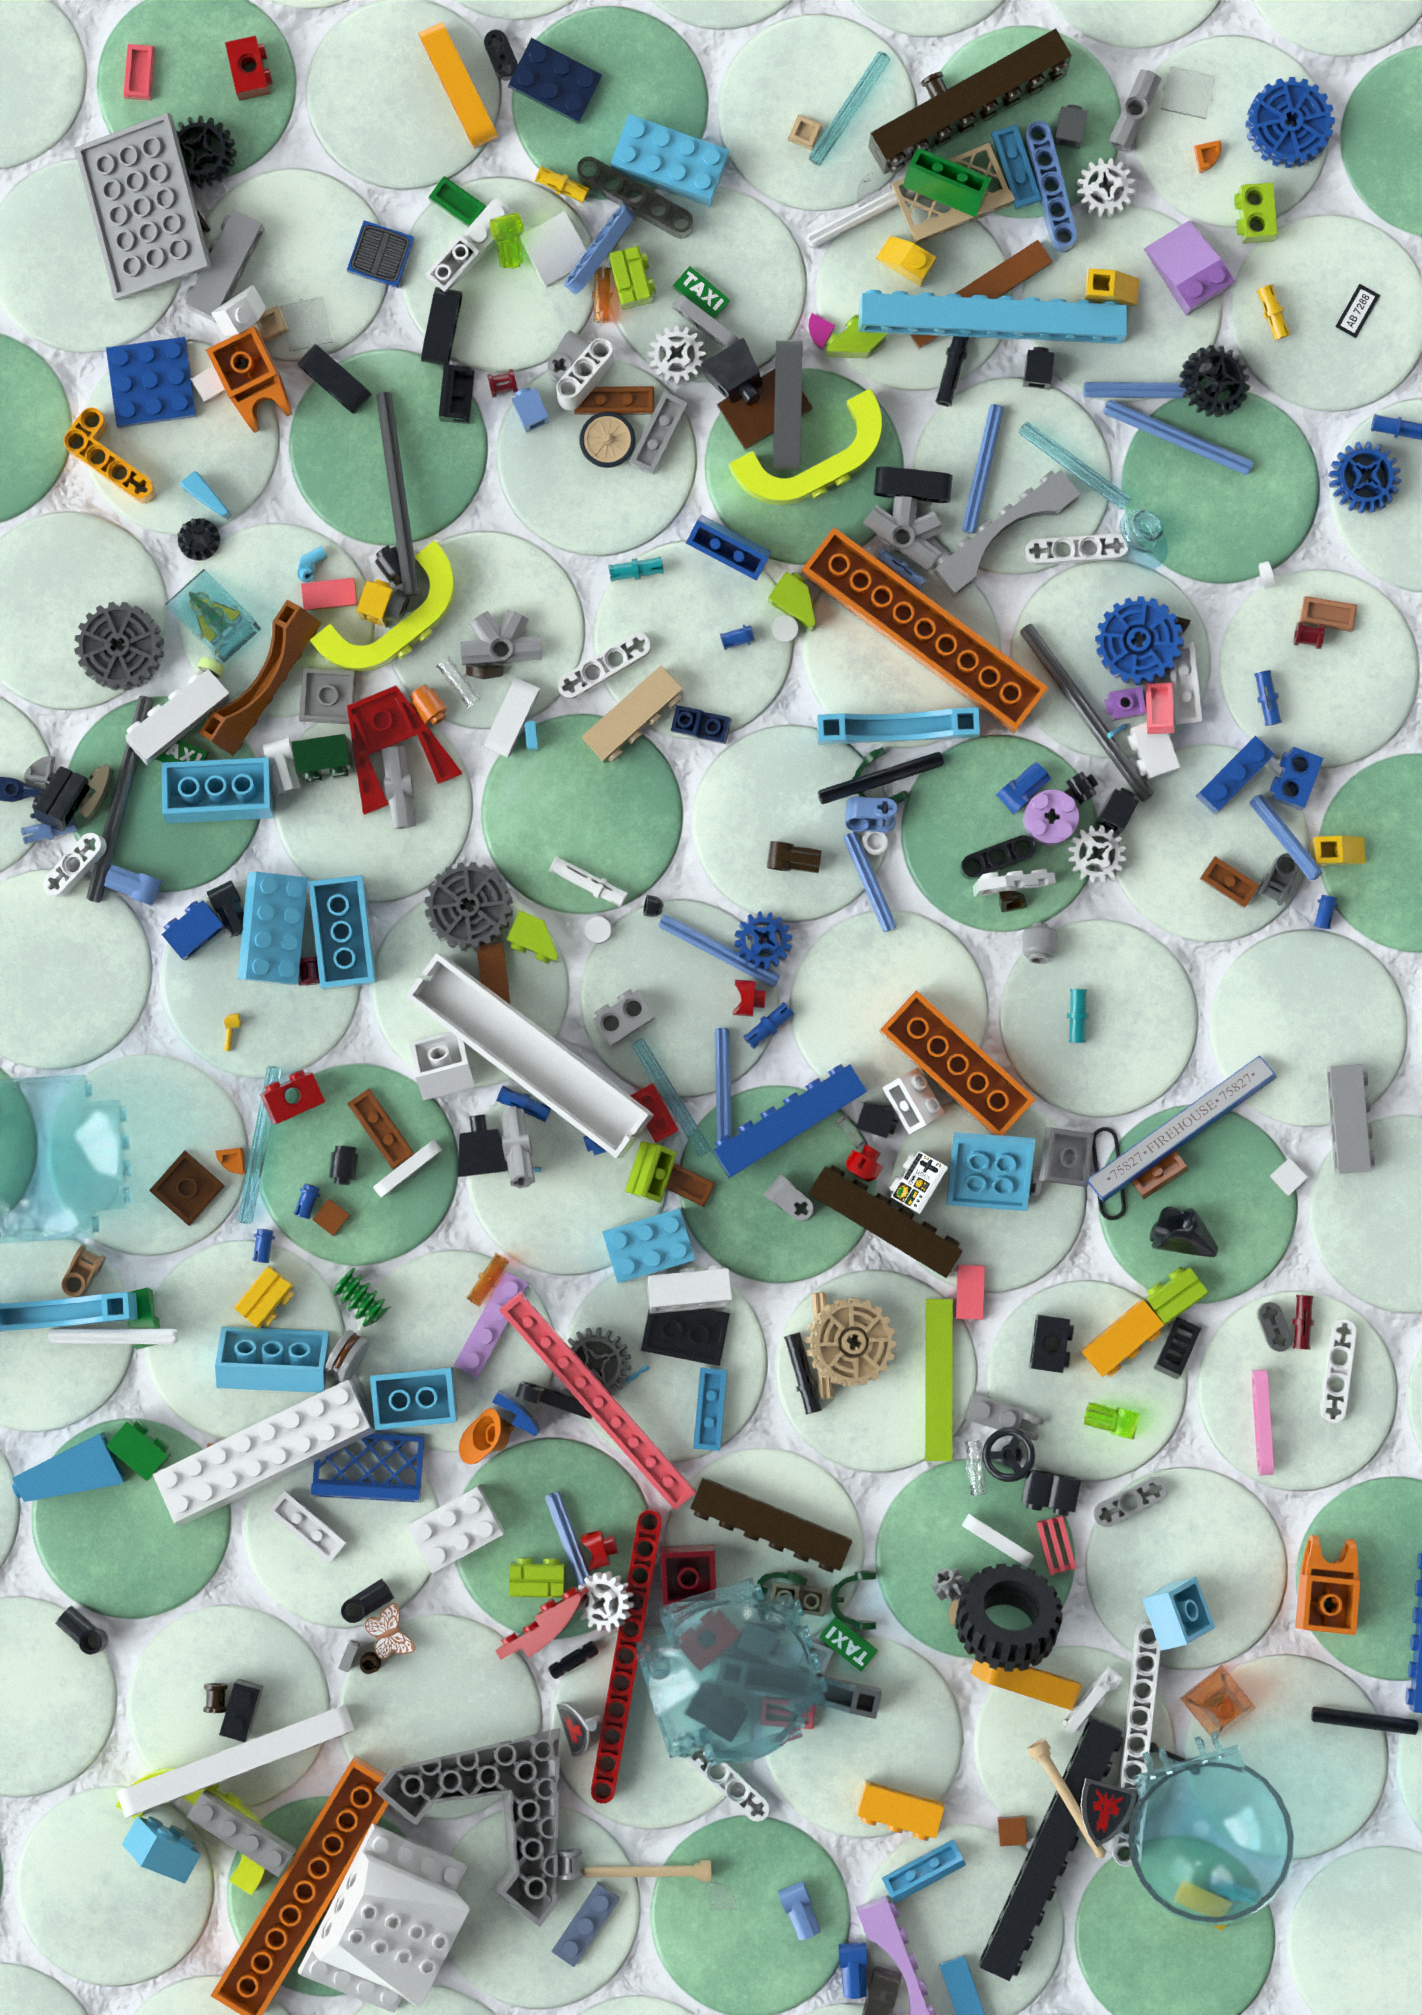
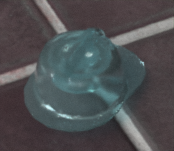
M1131 509L1124 513L1120 520V530L1132 559L1142 568L1148 570L1158 568L1166 560L1168 552L1167 542L1163 534L1164 526L1162 520L1157 514L1146 509Z

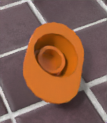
M486 1409L463 1432L459 1442L461 1459L463 1462L471 1465L480 1462L489 1453L502 1451L509 1442L510 1433L514 1430V1426L501 1418L495 1409Z

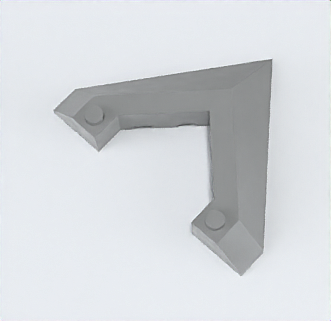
M560 1728L392 1768L374 1790L389 1805L415 1825L420 1822L434 1803L503 1795L509 1868L492 1890L539 1927L557 1906L558 1780L560 1756L558 1754Z

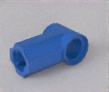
M1035 762L1016 780L1013 779L1005 785L996 796L1014 815L1031 800L1030 797L1044 786L1051 777L1040 764Z
M866 1942L838 1944L844 1998L860 1999L867 1997L865 1967H867Z

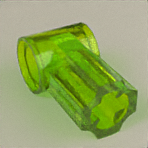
M512 212L490 219V231L497 243L499 266L511 269L520 267L523 263L520 235L524 233V225L518 212Z
M1089 1402L1083 1424L1110 1431V1434L1134 1440L1141 1413L1118 1407L1114 1409Z

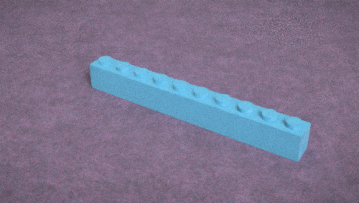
M868 290L866 293H862L859 299L858 332L1121 344L1127 336V305H1119L1116 301L1093 304L1091 300H1079L1077 303H1071L1060 298L1052 299L1051 301H1040L1036 297L1014 300L1011 296L988 299L985 295H974L972 298L961 297L960 294L954 293L947 294L944 297L935 296L934 293L930 292L908 295V292L905 291L882 294L880 290Z

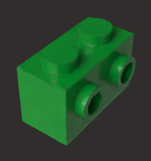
M129 1420L120 1428L106 1447L144 1480L148 1481L171 1456L167 1451L169 1446L158 1437L155 1440L147 1434L149 1429L140 1421L136 1420L133 1422Z

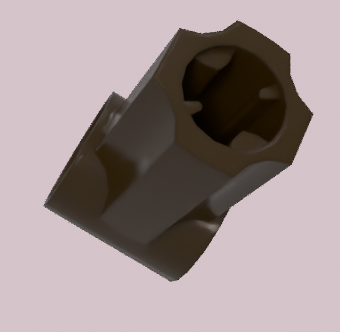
M770 841L767 868L778 871L797 870L819 873L822 850L795 847L794 844Z

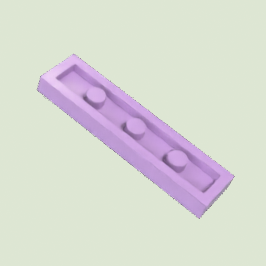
M505 1270L454 1364L455 1367L476 1378L479 1377L508 1323V1320L500 1312V1308L520 1291L524 1294L529 1285L528 1282Z

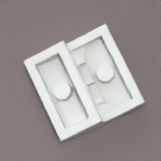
M565 211L519 236L521 244L530 257L545 287L569 275L586 252V248Z

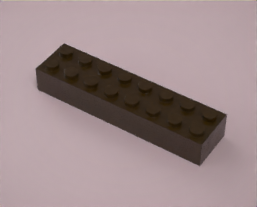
M1055 28L870 133L868 148L883 174L889 171L896 173L906 166L905 162L913 158L917 148L928 151V149L935 145L938 148L949 143L952 140L951 136L958 132L961 135L969 132L974 128V123L982 119L984 122L997 115V110L1005 106L1009 109L1018 104L1022 96L1028 93L1032 96L1041 91L1045 83L1049 81L1055 83L1064 78L1072 55Z

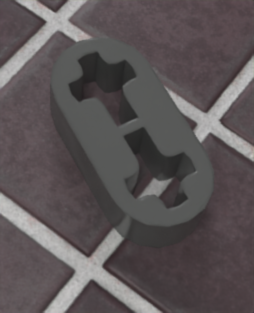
M397 589L390 598L384 618L398 623L407 610L411 596H405L403 590Z
M1272 1302L1261 1304L1257 1310V1319L1268 1346L1275 1351H1286L1292 1344V1335L1282 1309L1279 1305ZM1267 1307L1270 1310H1276L1277 1313L1273 1316L1275 1322L1273 1326L1269 1319L1263 1318V1314L1266 1313L1265 1308ZM1275 1328L1278 1329L1280 1335L1286 1336L1282 1347L1279 1344H1273L1272 1340L1276 1338Z

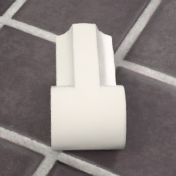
M289 737L264 744L265 757H269L270 768L273 772L278 793L285 794L301 789L299 776L295 770L293 749Z

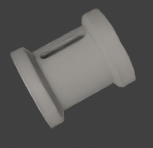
M581 1849L558 1850V1856L561 1857L559 1879L576 1880L583 1878V1873L580 1872Z

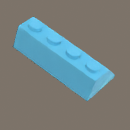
M269 757L161 763L162 815L167 824L274 818Z
M222 1327L215 1363L217 1388L321 1393L325 1391L327 1379L325 1365L328 1360L329 1331Z

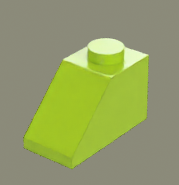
M785 572L768 597V603L812 631L815 627V618L809 589L804 584L806 580L795 572L791 575Z

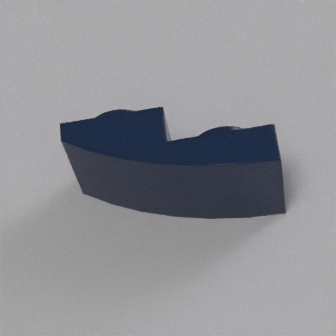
M676 705L671 732L726 745L732 719L727 716Z

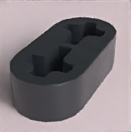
M491 30L484 38L485 50L497 77L501 80L509 81L518 66L517 60L507 36L500 30ZM493 38H496L498 41L503 40L500 43L502 52L498 53L495 46H489L492 44ZM505 58L508 65L513 64L510 67L511 71L509 73H506L505 70H499L502 68L500 59Z

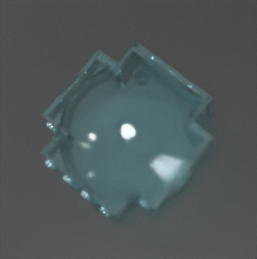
M85 1074L0 1079V1244L95 1238V1233L99 1232V1216H96V1211L126 1209V1203H131L130 1187H125V1183H127L126 1177H131V1162L125 1159V1150H130L129 1133H124L122 1128V1122H127L126 1105L121 1106L120 1100L90 1101V1097L93 1095L92 1080H87Z
M749 1578L659 1607V1613L666 1633L636 1642V1650L670 1758L676 1756L688 1758L695 1751L704 1750L709 1767L720 1763L748 1762L776 1751L786 1742L803 1737L801 1728L806 1727L803 1716L808 1714L810 1706L826 1702L824 1693L829 1691L824 1676L818 1677V1674L822 1673L816 1650L810 1652L809 1648L814 1647L808 1625L802 1626L799 1616L804 1615L799 1599L794 1601L792 1593L760 1603L761 1600L765 1599L761 1585H755L753 1578Z

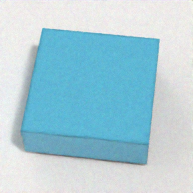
M528 721L524 723L527 749L529 751H539L535 721Z

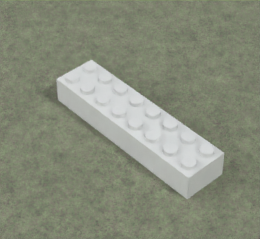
M347 1379L154 1473L153 1476L173 1522L182 1527L314 1461L375 1433V1429L355 1385Z

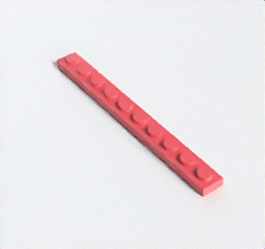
M521 1291L500 1308L503 1316L674 1510L696 1494L695 1489Z

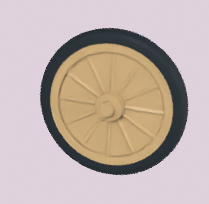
M602 412L589 418L583 425L579 436V444L583 455L592 464L603 468H612L624 463L631 456L636 441L634 429L629 421L613 412Z

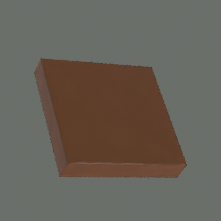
M184 1150L149 1191L188 1226H191L222 1191L225 1185Z

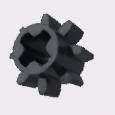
M1082 771L1066 782L1069 788L1065 793L1074 800L1077 799L1080 804H1083L1097 794L1094 787L1098 785V782L1092 773L1086 777Z

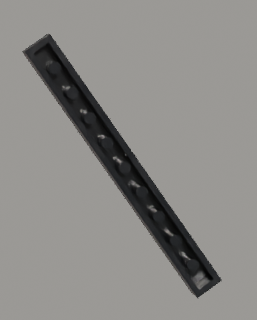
M1090 1715L1062 1776L1080 1809L1085 1778L1100 1782L1102 1776L1107 1777L1113 1764L1110 1761L1114 1751L1118 1752L1124 1740V1737H1121L1122 1731L1120 1728ZM1057 1789L978 1961L981 1969L1009 1982L1012 1975L1017 1976L1023 1963L1020 1960L1024 1950L1028 1951L1034 1939L1031 1933L1035 1925L1040 1926L1045 1915V1911L1042 1910L1046 1900L1049 1902L1052 1900L1056 1891V1886H1054L1057 1876L1062 1877L1068 1864L1065 1858L1069 1851H1074L1079 1837L1076 1836L1079 1827Z

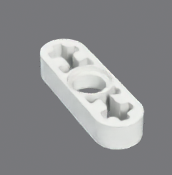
M94 833L83 835L46 875L43 881L45 892L55 897L67 895L104 855L107 848L105 839ZM91 841L95 842L94 846L96 847V849L94 851L90 850ZM74 858H78L80 860V868L76 872H71L70 862ZM55 880H59V889H55Z
M435 1140L431 1141L373 1187L374 1190L383 1198L442 1151L441 1147Z
M970 1514L967 1515L962 1523L963 1527L1026 1567L1030 1565L1035 1557L1026 1549Z

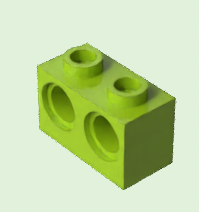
M1273 182L1241 185L1238 193L1234 194L1235 210H1239L1240 220L1236 221L1237 236L1242 237V244L1273 242L1278 235ZM1250 195L1257 196L1260 204H1250L1247 197ZM1250 222H1259L1262 225V231H1253L1250 228Z

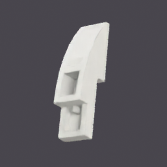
M495 197L462 236L459 234L425 273V276L446 293L500 239V234L514 220L516 214Z

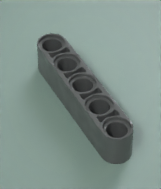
M776 340L773 470H800L803 341Z

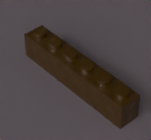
M831 1165L829 1169L824 1166L808 1192L809 1195L944 1278L948 1277L963 1250L958 1248L960 1242L946 1235L945 1239L935 1234L937 1228L926 1221H923L921 1225L912 1220L914 1214L903 1207H900L899 1211L890 1206V1199L880 1193H877L876 1197L868 1193V1186L859 1180L854 1179L853 1183L844 1178L846 1172L838 1167Z
M702 1477L690 1509L695 1510L693 1515L706 1521L709 1520V1517L719 1520L718 1525L730 1531H733L736 1527L745 1531L743 1536L757 1542L759 1538L769 1541V1547L783 1552L784 1548L794 1552L793 1557L807 1563L809 1559L819 1562V1568L833 1573L834 1569L841 1571L853 1542L849 1537L705 1477Z

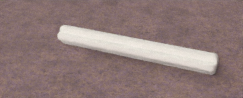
M903 186L899 187L902 196L907 199L916 195V192ZM892 190L809 233L807 240L810 246L816 248L899 205L894 191Z
M52 1328L49 1330V1341L51 1343L173 1345L178 1342V1331L176 1329Z

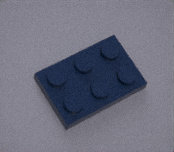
M531 37L507 87L579 124L602 74Z

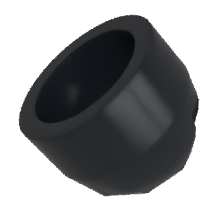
M647 895L644 902L643 916H659L664 907L662 900L659 897Z

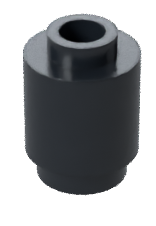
M387 545L377 552L376 556L378 558L375 563L390 583L393 582L395 586H399L402 584L398 549L396 546L390 548Z
M336 1145L334 1152H331L329 1178L334 1179V1184L350 1185V1180H356L358 1163L356 1147Z

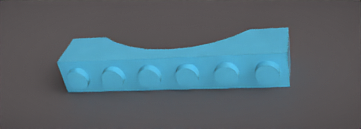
M979 707L900 714L842 713L817 715L818 745L978 738L980 735Z
M133 1292L44 1301L0 1303V1332L138 1320L136 1293Z

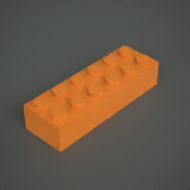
M917 990L879 1030L885 1038L992 1135L1003 1136L1036 1100Z

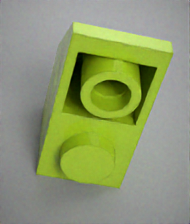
M856 314L846 323L848 328L841 334L836 332L826 342L828 345L826 347V355L837 358L867 359L886 341L887 334L858 332L859 316Z
M519 910L507 937V941L512 943L510 948L524 954L526 950L536 953L535 959L546 964H550L551 960L557 962L559 957L545 921Z

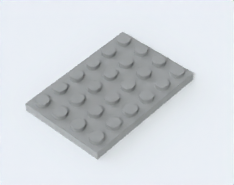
M162 114L75 147L114 300L120 301L212 268L172 114Z

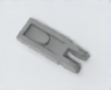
M975 1393L972 1394L965 1415L967 1420L996 1430L1003 1428L1018 1429L1035 1441H1037L1039 1435L1029 1430L1019 1429L1021 1420L1023 1418L1036 1425H1043L1044 1419L1025 1413L1022 1409Z

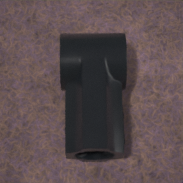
M230 880L207 891L209 900L216 913H219L229 937L232 938L242 934L244 911L240 904V896L233 882Z
M381 1578L358 1594L347 1599L341 1607V1615L349 1623L359 1622L362 1618L394 1599V1596L383 1578ZM357 1603L361 1608V1614L358 1617H350L346 1612L348 1604Z
M72 1605L62 1613L55 1623L79 1645V1648L85 1654H96L103 1651L108 1645V1635L106 1632L97 1628ZM91 1634L97 1636L99 1640L97 1648H92L88 1643V1638Z

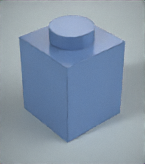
M527 387L515 393L516 397L512 398V402L525 432L550 422L536 388L530 390Z

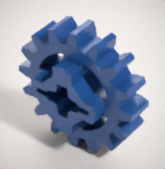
M759 911L756 919L751 914L748 915V924L741 921L739 924L741 930H736L734 935L740 939L734 943V947L741 948L737 956L742 957L745 955L746 960L744 964L747 965L753 962L755 970L758 969L760 964L763 965L765 971L769 969L770 963L778 967L780 964L779 959L783 961L787 959V954L784 951L790 952L792 948L790 944L786 943L793 938L792 935L786 934L789 925L781 926V917L773 920L772 912H769L767 917H763L762 912ZM757 925H767V927L759 928ZM776 932L778 933L781 940L780 946L775 939ZM746 936L747 939L751 941L750 950L748 949L746 944ZM764 937L768 939L767 943L759 944V939ZM768 954L769 957H759V955Z

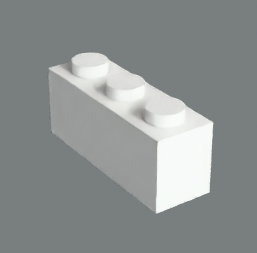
M709 1266L704 1271L685 1268L679 1270V1273L668 1274V1271H657L647 1278L650 1314L731 1306L732 1296L728 1268L722 1269V1266Z

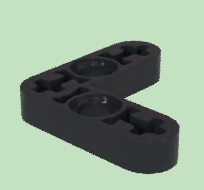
M527 1381L519 1383L515 1395L518 1398L535 1404L542 1402L592 1419V1415L573 1397Z

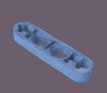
M626 205L620 206L612 214L566 278L564 286L573 294H578L587 285L634 219L635 214Z

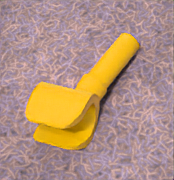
M239 1013L229 1014L224 1019L226 1029L224 1051H231L233 1029L241 1028Z

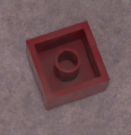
M714 1544L660 1546L663 1607L717 1604Z

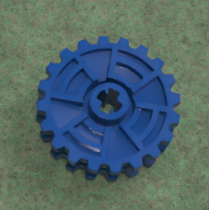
M1289 77L1287 82L1280 78L1276 79L1273 86L1268 83L1264 86V90L1258 92L1247 112L1249 117L1245 122V128L1250 129L1247 139L1254 142L1252 147L1254 152L1260 151L1262 153V160L1271 159L1272 165L1276 167L1279 163H1284L1285 168H1291L1293 163L1301 167L1304 166L1307 159L1312 162L1325 149L1328 144L1327 142L1333 134L1331 128L1335 123V117L1330 116L1334 110L1333 106L1327 105L1326 100L1328 96L1326 93L1320 94L1318 92V85L1314 84L1311 87L1308 85V80L1304 78L1301 82H1296L1295 77ZM1287 118L1288 121H1290L1291 119L1295 121L1293 127L1292 124H1290V126H1287L1285 124Z
M1138 596L1137 601H1132L1130 597L1126 598L1123 605L1114 604V611L1112 613L1106 611L1103 615L1106 619L1105 622L1098 624L1097 628L1101 634L1095 636V641L1100 645L1096 649L1099 657H1104L1101 663L1105 669L1111 668V675L1114 678L1121 676L1123 683L1128 684L1133 680L1136 686H1141L1143 681L1155 683V678L1160 677L1162 680L1166 678L1165 672L1168 669L1173 671L1176 668L1174 664L1175 659L1180 660L1182 657L1179 647L1184 646L1183 638L1179 637L1183 633L1181 625H1175L1178 622L1174 613L1168 614L1170 610L1167 605L1158 606L1157 599L1151 598L1147 602L1144 596ZM1141 635L1143 639L1147 637V640L1143 641L1142 647H1138L1137 644L1133 645V642L1137 641L1136 636Z

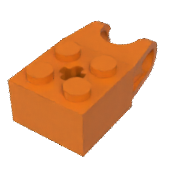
M252 326L206 349L228 397L254 433L260 430L256 412L258 406L263 401H275L287 417L293 414L281 375L257 328ZM242 358L249 361L246 369L238 367V365L242 364L240 362Z
M1310 1535L1306 1543L1299 1574L1295 1629L1356 1635L1360 1592L1356 1542L1354 1539H1346L1338 1560L1329 1563L1322 1556L1319 1537ZM1326 1599L1328 1602H1331V1608H1327V1611L1324 1607Z

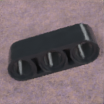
M435 287L422 348L421 362L444 366V363L449 364L462 302L461 291L449 289L445 293L439 287Z
M316 344L297 363L308 376L352 414H355L372 395L366 387Z
M880 466L876 467L873 494L885 498L905 496L923 502L949 503L953 475L943 472Z
M1020 835L967 855L961 862V874L966 879L974 880L982 877L983 874L997 872L1024 862L1034 854L1036 844L1030 836ZM1024 841L1028 843L1030 852L1027 855H1021L1016 851V844L1018 842ZM993 851H1001L1005 856L1004 863H993L991 853ZM969 860L977 861L980 865L979 872L975 874L969 873L966 870V862Z

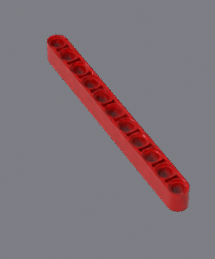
M647 1508L639 1514L627 1578L629 1585L625 1590L626 1593L631 1592L633 1595L641 1596L644 1603L640 1608L627 1609L631 1616L623 1619L625 1624L631 1621L635 1622L639 1627V1631L634 1635H628L623 1629L624 1625L620 1626L618 1630L591 1785V1796L593 1800L600 1804H606L613 1799L617 1784L662 1525L660 1513L653 1508ZM647 1514H652L657 1518L658 1523L653 1528H646L642 1523V1518ZM642 1541H648L652 1544L653 1550L648 1555H642L637 1549L638 1544ZM637 1568H644L648 1572V1578L643 1582L636 1581L633 1577V1571ZM624 1648L631 1649L634 1653V1658L629 1662H624L619 1657V1652ZM619 1675H624L629 1679V1685L624 1689L615 1686L614 1679ZM619 1702L624 1706L625 1711L621 1715H613L609 1709L610 1705ZM610 1729L617 1730L620 1734V1739L616 1742H609L605 1738V1733ZM605 1756H610L615 1760V1766L611 1769H605L601 1766L600 1760ZM600 1783H605L610 1787L611 1791L608 1795L601 1796L596 1792V1786Z

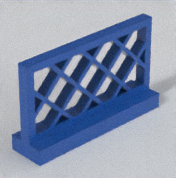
M389 1434L368 1435L361 1439L367 1447L356 1457L346 1447L342 1448L353 1460L341 1470L331 1460L340 1450L325 1456L326 1458L321 1463V1459L314 1461L311 1495L313 1497L421 1503L425 1437ZM365 1439L374 1441L369 1445ZM380 1440L388 1441L394 1448L383 1459L372 1448ZM392 1441H402V1442H401L399 1445L396 1446ZM407 1442H418V1453L410 1460L399 1450ZM370 1450L379 1462L367 1472L358 1460ZM397 1451L406 1461V1464L394 1473L385 1461ZM417 1459V1467L415 1468L411 1463ZM328 1461L338 1471L330 1480L319 1479L320 1468ZM354 1463L365 1473L358 1481H350L343 1474ZM383 1464L392 1476L384 1483H377L370 1474ZM408 1466L416 1473L415 1485L403 1484L397 1477ZM339 1476H342L346 1481L336 1479ZM367 1477H369V1479H370L372 1482H362V1481L365 1480ZM395 1478L399 1484L390 1482Z

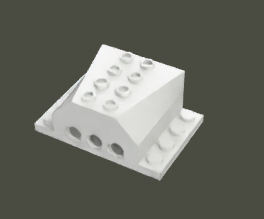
M372 1824L298 1969L299 1975L392 2013L395 2012L402 1997L421 2008L470 1910L456 1892L468 1866L462 1861Z

